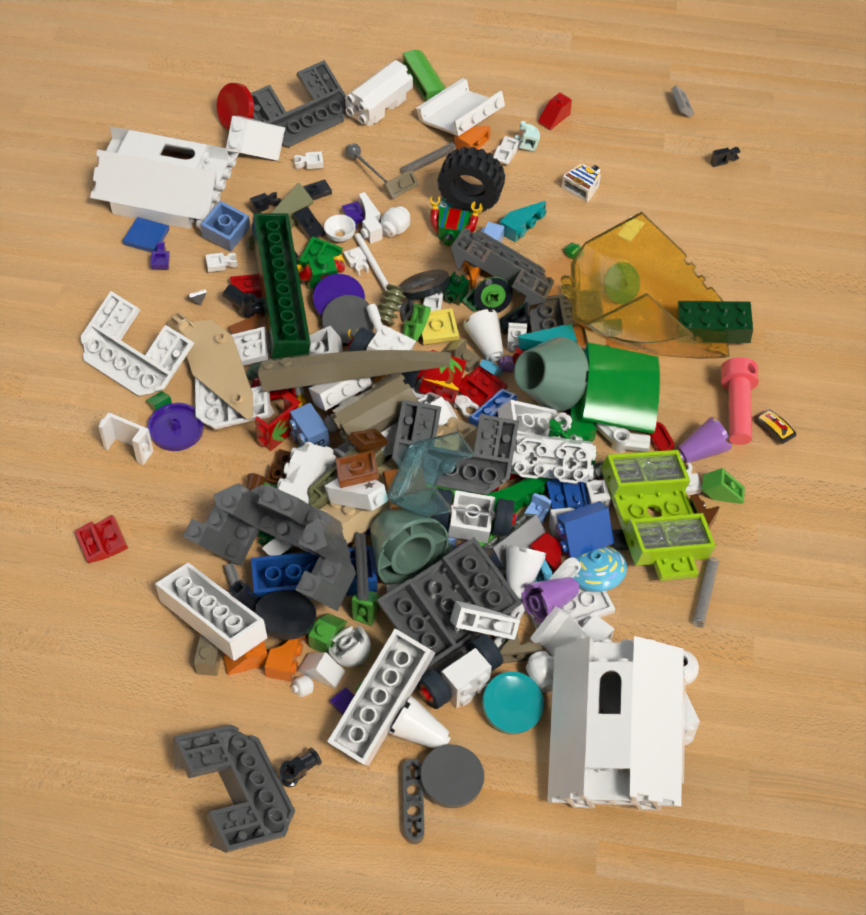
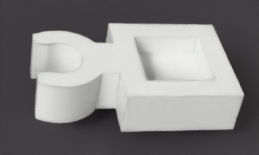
M322 151L305 153V156H294L295 168L297 169L307 166V169L324 168Z
M360 247L344 252V258L349 267H355V272L358 276H360V269H364L366 273L369 272L366 257Z
M223 253L206 255L208 272L226 270L225 266H238L236 253H229L227 256H224Z
M688 463L686 471L690 478V483L686 488L687 495L702 493L698 474L691 473L692 465Z

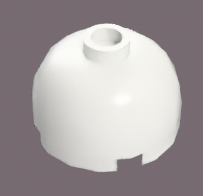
M357 625L358 628L355 629L350 626L342 630L334 637L333 641L335 643L333 647L329 646V654L341 666L354 667L361 665L369 656L371 650L370 638L360 625Z

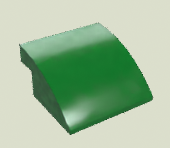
M588 342L584 350L589 371H586L585 382H587V386L579 400L581 419L653 434L656 426L660 394L658 356Z

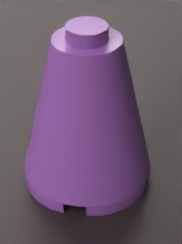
M714 417L707 419L677 447L682 461L686 464L725 453L732 449L731 442L727 444L726 441L728 438L727 432L718 420L713 421Z
M572 577L533 582L523 587L525 591L522 592L521 597L526 612L533 614L535 617L534 621L542 623L555 606L562 609L578 595L579 584Z

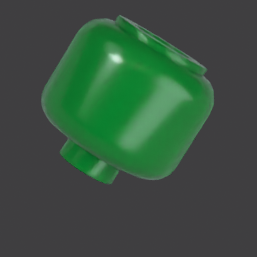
M573 242L569 243L563 250L570 259H576L582 255L581 246Z

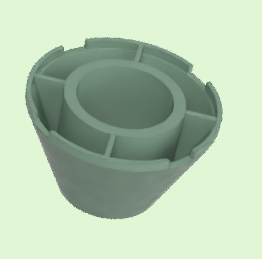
M555 337L523 352L516 361L514 377L517 385L539 406L562 412L573 407L582 397L587 386L585 380L586 371H589L588 361L583 349L575 341L565 337Z
M406 509L385 510L374 520L370 529L376 571L381 580L386 584H402L434 565L439 557H444L449 542L447 530L439 521Z

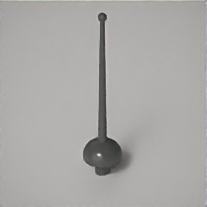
M354 143L346 146L345 154L347 158L351 160L358 158L379 176L384 183L388 182L360 156L361 148L358 144Z

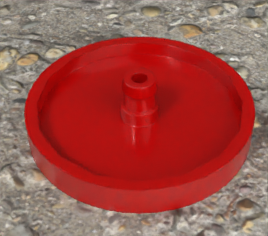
M228 83L220 90L216 108L221 124L227 130H230L232 116L253 118L254 101L249 89L241 83Z

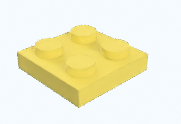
M452 308L430 311L426 326L421 333L423 345L459 340Z

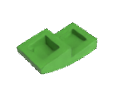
M414 304L411 321L405 320L403 335L417 341L426 326L431 307Z

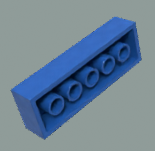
M366 546L368 590L377 593V574L372 546ZM355 547L349 548L350 560L355 572H357ZM309 552L251 558L254 593L260 599L268 593L280 590L300 593L295 589L304 571L312 573L319 557ZM356 574L345 596L357 594Z

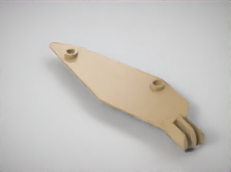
M179 311L176 312L182 320L173 315L171 318L177 326L170 320L167 321V325L194 342V345L186 355L193 376L245 419H251L253 417V393L233 336L212 320L192 322Z

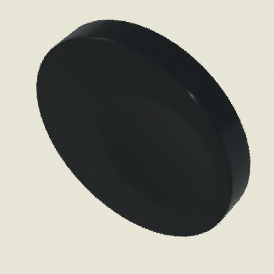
M436 269L415 274L404 280L399 287L405 290L402 294L406 296V299H421L441 292L451 281L447 271Z
M287 590L274 591L263 596L256 605L255 614L264 620L266 633L271 637L283 640L297 639L307 635L315 625V606L307 597L300 593Z

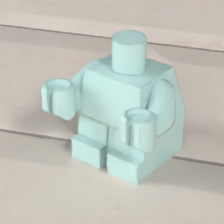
M521 121L519 124L520 129L524 130L522 138L515 135L514 139L520 140L519 148L535 152L540 140V132L534 125Z

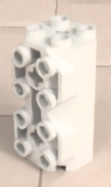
M397 60L392 63L390 62L345 95L346 113L361 124L371 126L385 117V108L394 109L406 101V92L413 88V78L411 74L408 75L406 73L408 70L406 66Z
M517 433L511 473L527 478L537 479L538 477L559 479L560 482L588 483V479H593L594 468L591 465V460L595 461L596 446L590 441Z
M306 442L299 448L294 447L291 451L290 463H286L284 468V474H287L285 479H279L277 489L298 497L310 505V487L336 465L334 451L330 447L314 445L311 442Z

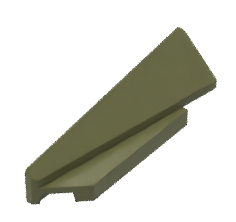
M297 183L271 213H288L292 229L297 224L292 217L293 213L306 206L309 207L313 204V200L304 187ZM253 234L247 240L249 250L254 248Z
M353 449L346 456L357 454L358 452ZM379 450L375 454L377 467L386 462L383 451ZM336 465L310 487L311 506L321 509L329 503L325 485L338 478Z

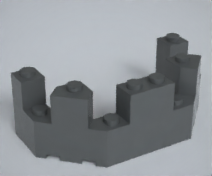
M237 483L214 494L216 506L212 508L205 524L191 519L183 535L184 538L242 566L259 530L318 556L319 558L312 573L304 571L295 590L333 610L338 611L355 577L356 572L350 560V552L347 541L343 536L341 522L327 512L317 509L300 498L268 484L249 490Z

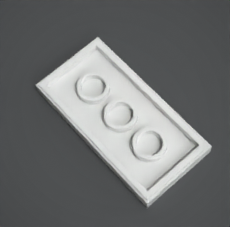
M579 588L578 595L562 608L579 625L587 618L591 619L595 614L603 617L615 613V607L606 591L592 592ZM531 613L529 616L537 630L541 623L534 621L535 617Z

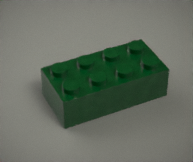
M678 301L676 311L677 341L751 343L753 333L751 302Z

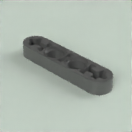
M409 759L403 765L404 836L410 844L420 843L424 838L425 831L424 798L420 782L422 764L417 759ZM411 766L415 767V779H411ZM410 786H416L419 788V793L417 795H410L407 789ZM414 806L419 808L420 813L417 816H411L407 811L410 807ZM412 823H416V831L421 832L417 833V837H412V833H410L412 832Z

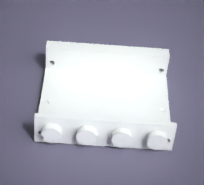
M462 78L416 107L419 122L459 136L505 106L501 90L489 98L469 91L467 79Z

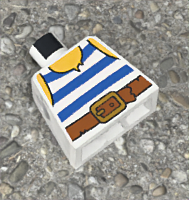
M584 164L578 165L563 175L561 188L588 202L599 187L600 168L597 165H593L591 168Z

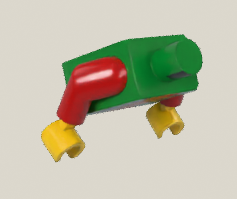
M431 196L430 223L434 231L438 233V238L444 240L443 243L445 245L452 246L463 228L470 229L471 233L475 231L479 218L477 215L482 212L483 208L480 203V207L474 209L476 203L473 202L471 205L473 214L470 211L445 207L437 209L440 204V197L438 196L437 203H433Z
M342 254L333 257V255H321L318 258L310 259L303 269L301 264L297 265L299 278L302 281H306L308 289L316 288L323 278L332 274H338V272L343 273L345 271V262Z

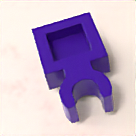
M358 201L342 206L343 214L353 219L355 229H357V223L362 224V221L365 220L364 212Z

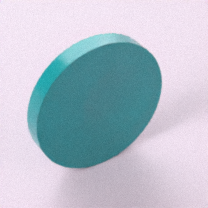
M505 672L493 678L486 686L482 696V709L487 721L495 729L506 734L515 735L530 730L538 723L543 713L544 699L539 686L532 678L520 672Z

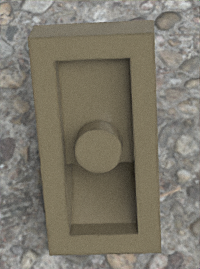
M467 339L452 341L441 352H449L451 356L466 360L464 370L469 373L480 363V357L466 348Z
M517 632L515 640L509 639L500 652L503 657V664L528 661L532 654L542 651L541 642H526L520 645Z

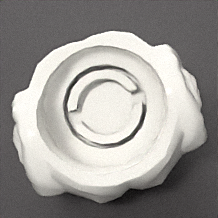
M402 206L390 207L382 215L380 225L382 226L383 235L392 238L396 234L403 233L410 226L411 218L406 208Z
M545 651L535 652L528 659V664L526 665L527 673L537 683L542 693L553 692L554 657Z

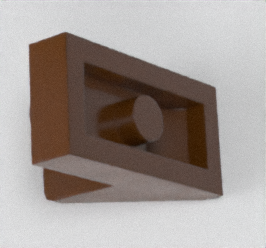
M377 429L351 432L348 437L358 453L374 450L376 454L389 442Z
M698 494L691 495L689 501L694 514L703 513L710 530L720 507L716 506L706 509L705 502L700 499Z

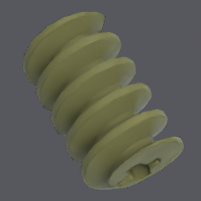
M387 284V290L383 293L385 297L381 298L380 301L382 303L378 305L380 309L378 311L381 316V322L395 325V322L391 319L398 318L394 312L401 311L397 305H403L400 298L406 299V296L402 294L405 290L398 286Z

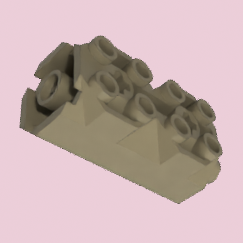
M401 373L391 378H383L374 383L373 387L359 396H351L342 401L339 407L332 410L333 414L330 417L338 429L341 428L339 434L348 446H354L348 439L351 432L377 429L380 432L399 421L403 399L418 402L408 383L404 384L403 380L405 378Z

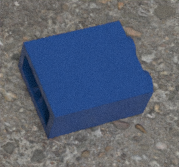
M600 501L556 516L558 523L556 524V530L561 539L559 545L561 546L562 553H565L570 558L614 544L609 510Z

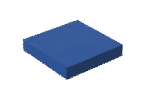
M137 217L123 239V244L148 252L157 251V242L164 240L170 230L169 225Z

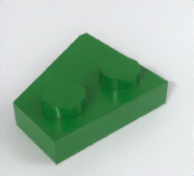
M312 236L299 259V264L306 267L308 260L318 258L321 255L339 256L343 252V247Z

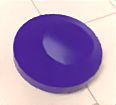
M332 274L323 278L317 284L313 294V304L318 315L323 318L327 305L340 296L355 295L365 300V293L361 284L353 277L345 274Z
M170 403L160 407L152 414L148 422V429L152 442L159 448L167 451H182L192 447L200 440L204 431V423L196 418V408L185 403Z

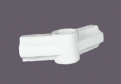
M601 423L596 424L597 430L611 443V447L615 452L623 453L626 450L649 452L650 435L633 434L624 428Z

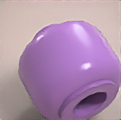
M505 355L499 360L498 365L505 372L514 371L513 356Z

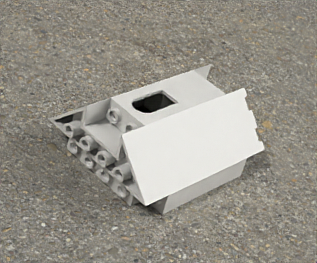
M110 126L112 140L107 150L97 149L96 156L99 164L94 169L93 181H96V185L93 191H91L90 198L109 201L112 214L131 218L140 217L166 225L190 229L192 224L196 222V219L205 220L214 209L216 202H219L221 191H224L226 187V180L231 176V169L236 165V158L240 150ZM163 150L194 155V157L184 160L163 156L161 153Z
M588 636L555 648L547 803H569L573 808H595V804L636 805L639 810H661V806L681 807L685 760L686 680L683 675V648L634 636V641L624 639L621 642H613L608 639L593 642L591 637ZM606 672H617L621 676V714H599L600 678Z

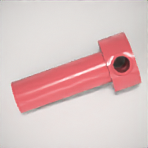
M743 357L731 358L721 365V385L724 389L728 390L729 441L736 445H744L752 441L751 390L756 388L759 383L757 363L752 359Z

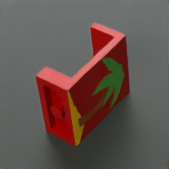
M451 356L450 366L425 369L418 392L424 394L432 392L442 396L444 400L454 403L467 361Z
M289 392L283 396L284 412L275 420L267 424L258 416L255 418L257 442L269 451H272L290 436L292 431L289 425V420H291L290 411L302 407V402Z

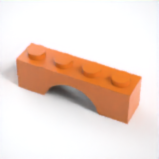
M307 635L288 640L284 645L270 649L265 664L266 677L291 681L292 674L296 675L297 657L301 656L303 652L302 640Z

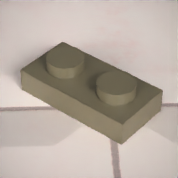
M412 169L383 184L390 200L419 185Z

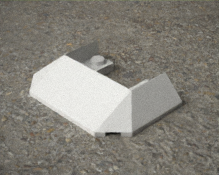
M110 291L81 335V343L84 347V361L138 396L164 390L194 345V342L165 325L146 355L138 352L121 341V339L135 320L140 309Z
M265 327L232 334L243 365L268 360V355L271 353ZM195 377L196 418L213 429L255 421L257 416L261 419L268 418L275 412L270 405L269 391L264 392L262 386L251 388L253 393V417L245 419Z

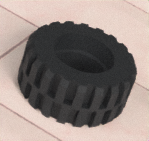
M462 147L460 150L452 151V153L446 156L438 175L437 186L439 191H441L440 194L443 198H446V202L449 205H454L456 209L459 208L473 213L471 208L473 202L476 203L474 209H478L480 203L483 208L482 212L491 209L498 202L505 184L504 168L500 165V161L497 158H493V154L490 152L486 153L481 148L478 150L476 147ZM461 175L475 177L482 185L470 184L463 180Z

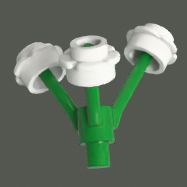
M559 413L558 416L549 421L550 430L548 437L563 436L565 439L583 440L582 437L576 435L569 437L563 431L571 428L572 418L566 415V413Z

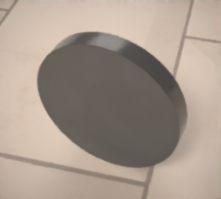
M355 295L337 297L324 310L322 318L323 327L331 326L341 337L342 345L348 346L351 341L348 336L349 329H351V336H355L357 329L359 330L361 327L373 332L374 326L366 310L370 304L363 298Z
M443 745L431 751L425 758L421 767L420 782L427 797L437 805L445 808H461L472 803L480 794L484 783V770L478 757L469 749L459 745Z

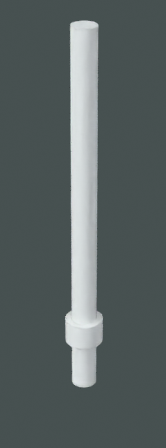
M355 234L354 237L386 291V285L389 284L361 234Z

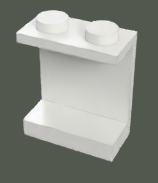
M108 413L100 421L98 427L104 449L108 450L116 439L133 446L137 463L141 465L146 463L154 452L148 428Z
M555 606L530 639L534 643L541 642V646L545 647L554 657L555 648L583 639L589 635L567 611Z

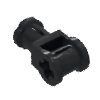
M309 748L308 752L300 758L296 756L290 761H285L280 767V781L282 785L288 788L296 786L298 781L306 776L308 770L315 765H321L322 761L318 753L313 748Z

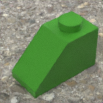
M720 468L703 475L702 491L716 501L744 503L745 487L726 470Z
M369 591V600L360 601L358 600V595H354L352 598L353 620L372 627L381 608L377 603L381 596Z
M330 613L319 618L308 635L310 648L319 652H326L329 655V646L333 647L335 643L333 641L334 637L344 629L347 621Z

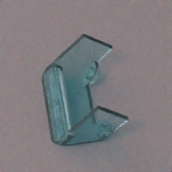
M459 431L415 442L408 448L387 497L393 504L422 517H431L451 512L452 508L435 486L441 474L451 473L455 469L458 460L473 457L475 455L474 451Z

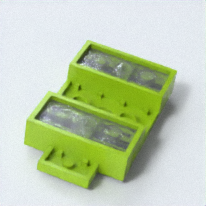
M679 450L607 455L601 471L635 566L654 564L659 581L696 578L699 572L694 560L708 559L716 545L704 514H694L686 493L690 478ZM653 507L654 510L661 512V516L652 517L649 515L647 508Z

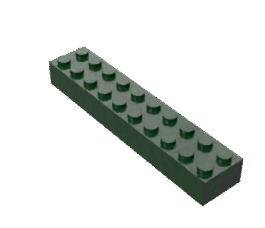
M253 213L252 234L271 358L309 354L311 342L288 213Z

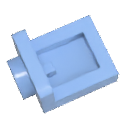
M534 493L532 501L524 514H537L541 524H543L550 512L551 500L544 495Z

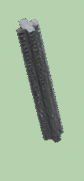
M356 532L358 600L367 601L369 600L366 534Z

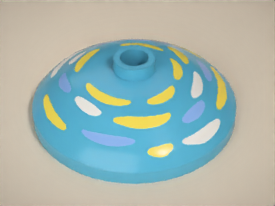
M605 546L574 557L580 562L581 568L573 579L578 582L581 589L592 592L607 591L618 586L626 576V561L622 554L612 547Z

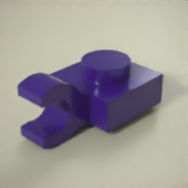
M158 241L157 251H152L151 269H169L170 253L166 251L165 241Z

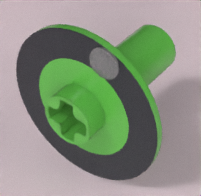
M499 277L484 279L477 285L474 291V302L481 311L488 309L489 312L495 310L499 313L506 309L512 300L511 286L506 280Z

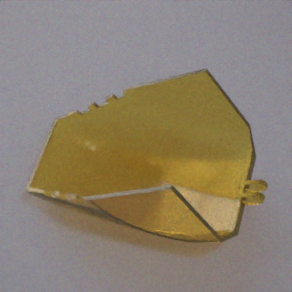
M643 212L586 241L571 262V276L564 275L561 277V283L563 284L561 285V291L566 297L572 299V319L603 339L633 350L661 356L694 359L730 357L728 343H702L701 337L693 338V333L676 319L678 301L723 300L712 286L708 288L703 283L706 280L703 275L698 276L695 273L694 269H696V266L693 262L687 263L685 252Z

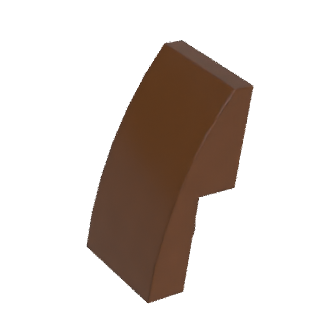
M279 449L275 462L271 464L266 482L278 485L280 478H286L287 474H284V468L286 463H290L291 452Z

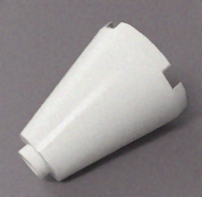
M488 309L478 311L469 316L467 323L466 321L463 322V327L487 360L496 362L504 354L498 314L495 310H492L493 312H489Z
M507 544L506 581L520 601H522L521 595L525 591L523 587L535 581L546 558V553Z
M412 696L409 697L389 731L393 736L432 749L447 745L451 739L448 736L449 731Z

